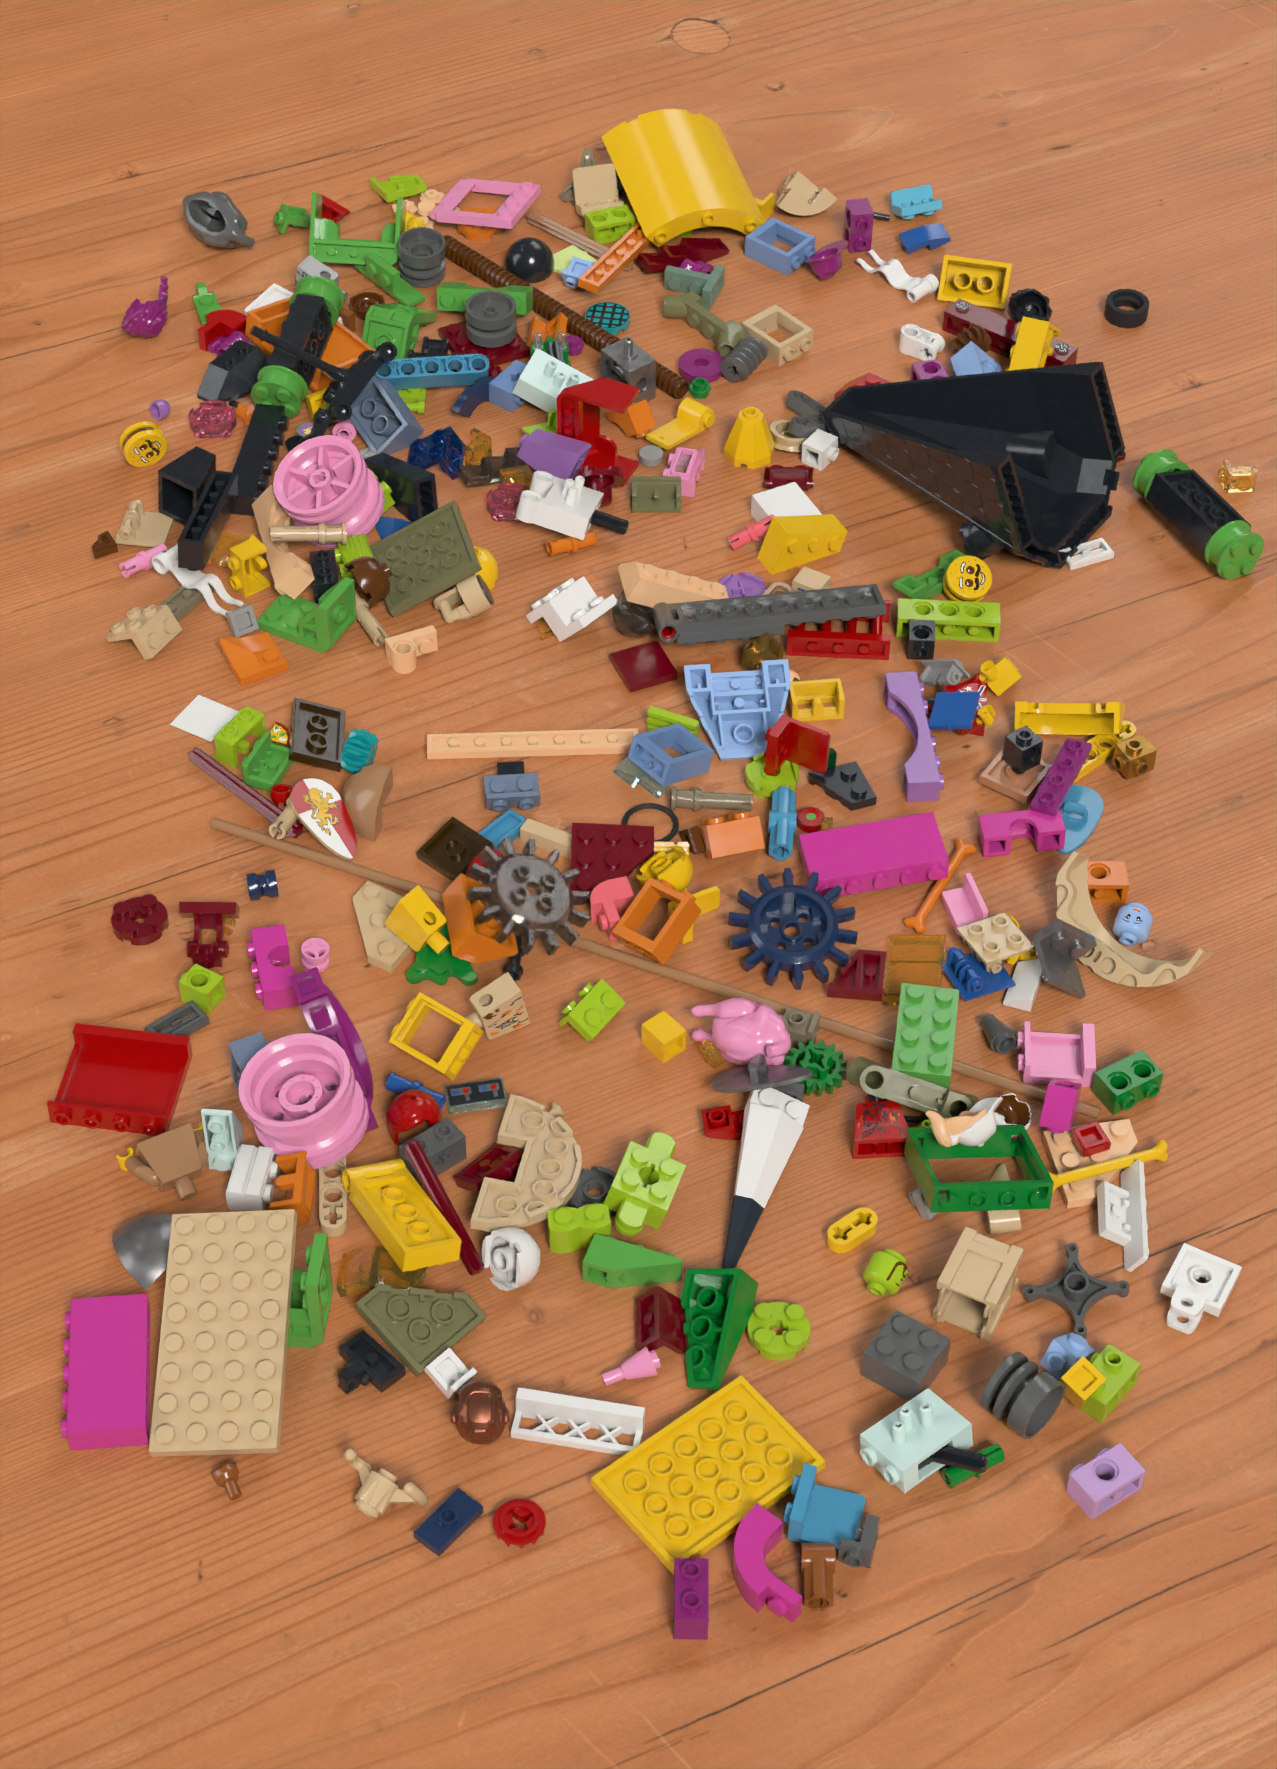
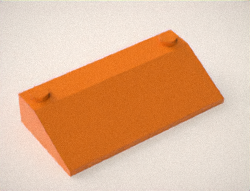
M291 297L247 312L245 336L261 349L267 351L270 356L274 346L265 341H260L259 338L250 334V330L255 325L279 338L282 324L289 315V301ZM337 321L333 326V332L321 360L342 369H348L358 361V357L362 352L375 350ZM317 368L310 388L315 392L327 389L333 379Z

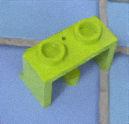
M248 706L239 710L238 714L214 736L216 753L212 758L230 767L237 768V751L243 754L250 752V743L243 738L248 734L261 738L265 731L267 732L265 714Z

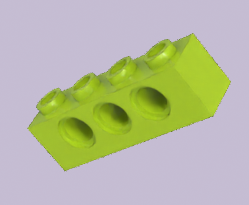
M898 598L896 638H907L909 619L935 620L936 640L998 642L1001 624L1000 603Z

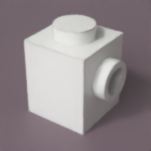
M817 429L802 443L801 462L822 471L831 461H835L838 457V437Z

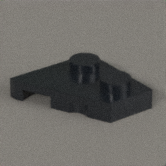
M856 761L828 768L825 773H808L809 784L814 786L817 783L825 788L826 795L840 801L844 807L851 811L876 805L877 796Z

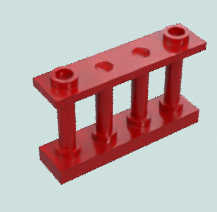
M884 600L886 615H879L876 618L855 617L852 620L846 621V632H831V620L821 623V631L805 630L806 622L795 626V630H788L786 655L889 660L891 634H882V622L889 623L891 600ZM857 621L872 622V633H856Z

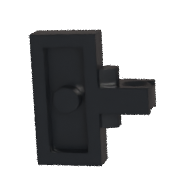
M364 1330L339 1347V1355L348 1362L345 1365V1371L338 1375V1387L345 1394H349L357 1389L360 1384L366 1386L369 1383L382 1393L406 1375V1367Z

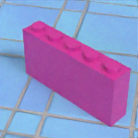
M933 812L799 835V854L807 881L813 871L819 873L818 887L815 891L823 896L837 885L842 888L841 896L948 878L949 859Z
M147 1293L71 1299V1312H65L66 1331H70V1338H64L65 1357H69V1364L63 1365L64 1384H68V1391L62 1392L63 1411H67V1418L61 1420L62 1438H68L70 1451L149 1445L151 1311Z

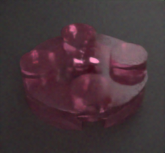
M219 400L204 401L200 403V408H197L195 411L193 407L188 415L189 426L194 432V436L199 439L206 437L228 438L232 435V430L237 425L235 408L232 407L231 409L227 407L226 402Z
M508 482L499 484L498 489L493 492L491 489L486 496V506L491 514V519L496 522H523L516 517V511L521 492L526 490V486L520 483Z

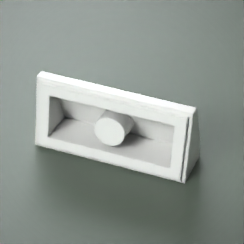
M1039 959L1017 962L1012 976L1016 986L1008 988L1003 1005L1031 1012L1043 978Z

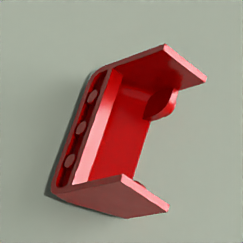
M599 378L564 388L557 396V434L592 445L578 474L582 472V468L585 466H595L597 469L617 466L621 468V473L624 474L625 482L620 486L623 487L637 469L639 461L617 455L616 443L611 438L600 435V407L624 414L640 393L639 387L608 378Z

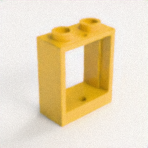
M419 992L417 997L408 1004L407 1013L402 1021L393 1028L388 1042L401 1052L449 1080L454 1081L484 1031L475 1023ZM430 1010L460 1026L459 1031L439 1063L408 1046Z

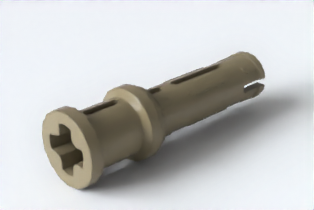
M672 786L671 810L690 808L698 812L701 808L752 811L753 794L702 792V789L699 788L683 790Z

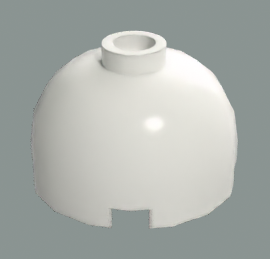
M504 1227L492 1231L491 1235L484 1238L481 1250L484 1268L490 1267L491 1273L495 1277H490L489 1279L497 1288L510 1291L531 1282L539 1271L540 1248L528 1232L515 1227Z

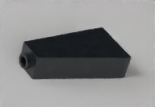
M380 453L364 459L367 468L377 476L380 483L384 481L391 488L392 493L390 495L395 502L393 506L410 521L415 522L438 509L434 473L386 453Z

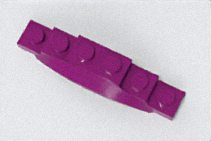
M317 967L289 977L310 1032L335 1041L345 1051L355 1073V1080L359 1083L368 1103L369 1121L365 1133L379 1128L371 1109L373 1080L369 1061L350 1017L332 991L323 984Z

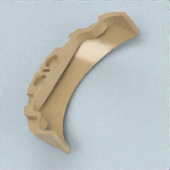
M1074 851L1058 872L1056 879L1057 919L1095 937L1097 946L1078 959L1084 965L1090 966L1093 972L1100 977L1131 987L1161 986L1189 975L1214 954L1209 949L1199 948L1192 958L1163 961L1147 958L1130 951L1107 932L1095 913L1087 882L1089 856L1085 853Z

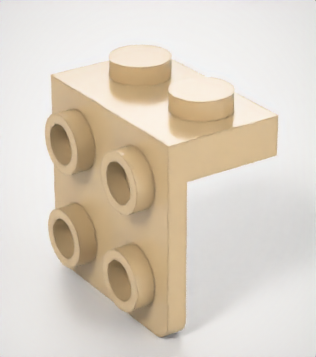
M607 163L579 167L572 170L576 213L584 216V219L586 212L624 205V201L618 197L614 164Z
M152 604L146 608L135 607L126 613L127 617L123 621L114 624L110 628L111 632L105 638L108 642L132 639L143 658L148 660L152 659L182 631V628L167 604L159 606Z

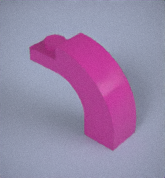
M757 1503L743 1518L736 1532L733 1552L734 1579L739 1592L755 1611L758 1612L765 1604H768L774 1614L779 1617L784 1616L793 1623L801 1614L803 1596L774 1576L764 1561L769 1552L782 1540L783 1521Z

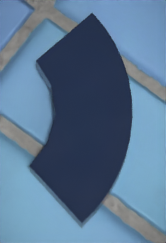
M483 376L476 379V384L471 388L467 387L461 393L452 410L470 418L479 404L489 401V383L495 377Z

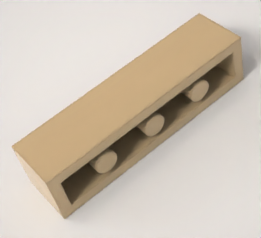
M527 818L520 828V841L571 859L570 833Z

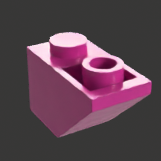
M1052 1079L1047 1087L1039 1126L1046 1127V1130L1052 1133H1064V1130L1069 1131L1077 1118L1081 1084Z

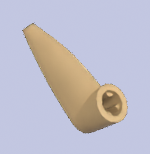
M1005 1164L1000 1165L996 1169L990 1181H1010ZM1019 1210L986 1211L990 1235L1021 1231Z

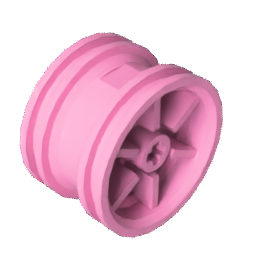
M324 435L304 441L284 457L275 472L273 481L274 494L284 511L292 518L295 526H318V523L325 522L326 525H341L342 522H346L347 536L351 537L352 535L356 536L362 533L366 535L379 521L383 512L385 498L379 481L373 472L367 468L365 460L357 447L351 441L341 436ZM308 541L319 548H337L336 542H326L325 545H321L318 541Z
M302 1033L275 1040L259 1050L247 1063L241 1074L239 1099L250 1122L254 1125L261 1145L273 1148L275 1156L307 1151L306 1161L309 1162L313 1169L326 1167L350 1153L361 1141L367 1129L369 1121L368 1103L359 1083L355 1080V1073L345 1051L335 1041L325 1036Z

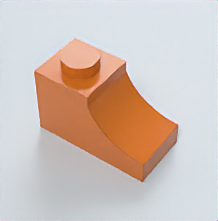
M647 399L631 403L624 414L612 410L606 413L609 422L618 424L625 432L626 437L635 435L636 439L646 436L649 433V429L656 427Z

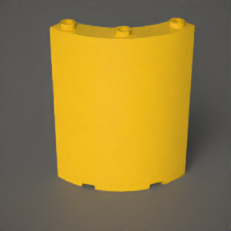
M663 109L640 114L638 119L627 124L624 121L602 136V140L615 165L617 174L645 237L659 248L660 245L665 244L672 238L697 228L721 226L736 229L748 235L765 223L719 124L711 118L700 113L697 115L688 113L687 110Z

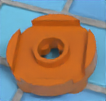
M465 207L461 211L495 214L496 209L493 207L474 209ZM456 224L458 234H465L466 239L471 241L489 240L492 234L496 232V235H498L501 228Z

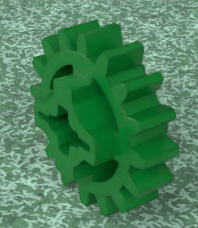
M809 1039V1043L806 1046L802 1042H798V1048H791L789 1055L785 1056L784 1066H797L799 1063L798 1067L812 1070L813 1076L811 1078L796 1082L805 1085L806 1096H810L812 1091L816 1092L818 1097H821L822 1091L825 1090L832 1094L833 1087L841 1088L842 1080H846L847 1060L843 1059V1052H835L834 1044L826 1047L824 1040H821L819 1045L814 1044L812 1039Z

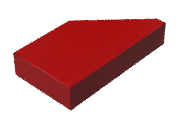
M321 194L322 219H330L337 223L350 214L348 209Z

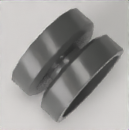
M489 290L476 293L466 301V335L472 343L481 347L495 348L510 343L516 337V303L511 296L500 291Z

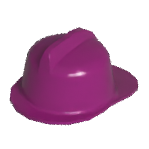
M840 240L830 243L804 262L810 264L813 273L818 275L821 280H826L841 268V252L849 245V242L847 240Z

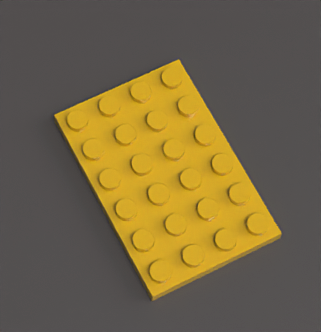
M741 1375L591 1477V1486L674 1575L675 1558L701 1557L736 1532L743 1518L757 1503L767 1510L788 1495L792 1490L795 1474L801 1476L804 1463L817 1466V1473L825 1468L826 1461Z

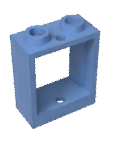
M774 217L745 237V256L786 276L804 264V261L814 255L816 250L814 236ZM777 240L792 247V249L785 252L771 244Z
M680 723L634 735L627 758L662 786L708 773L715 751ZM673 748L682 756L673 758L664 750Z

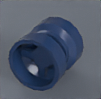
M274 870L265 871L261 875L256 873L246 874L251 901L259 900L262 896L270 898L279 897Z

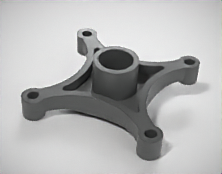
M1069 1243L1066 1246V1256L1069 1258V1261L1061 1277L1045 1286H1026L1024 1288V1299L1027 1302H1033L1035 1299H1046L1058 1304L1073 1318L1075 1323L1074 1334H1078L1086 1339L1087 1328L1084 1320L1091 1307L1110 1295L1127 1297L1129 1294V1283L1123 1280L1110 1283L1092 1277L1083 1269L1078 1260V1245Z

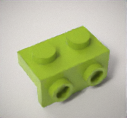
M603 979L599 980L595 985L589 982L578 993L581 997L576 1003L572 1000L561 1011L564 1017L558 1024L562 1027L569 1022L587 1042H590L626 1002Z

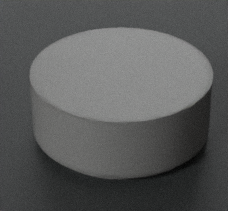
M646 445L639 450V461L647 467L658 466L663 461V451L658 446Z

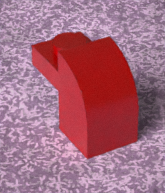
M227 309L208 313L206 315L207 323L198 329L200 349L207 352V346L219 336L229 337L234 331H239L245 335L247 316Z

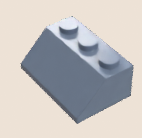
M376 375L371 378L351 405L352 415L349 419L371 451L388 455L409 448L424 432L391 382Z

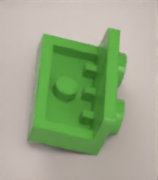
M265 731L260 740H256L249 756L245 757L242 761L241 772H243L244 782L249 786L271 792V787L280 784L294 761L288 760L289 748L273 744L271 733Z

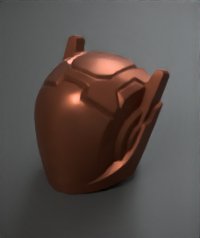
M482 1380L466 1384L459 1391V1400L452 1411L451 1423L456 1425L460 1436L472 1444L483 1445L497 1440L503 1433L505 1425L510 1422L509 1410L502 1399L501 1389L491 1382Z

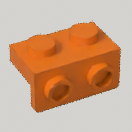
M562 312L546 324L537 316L532 318L527 346L530 351L531 342H534V333L536 332L537 342H539V332L542 334V342H546L547 337L557 340V334L560 332L562 342V332L566 333L568 320Z

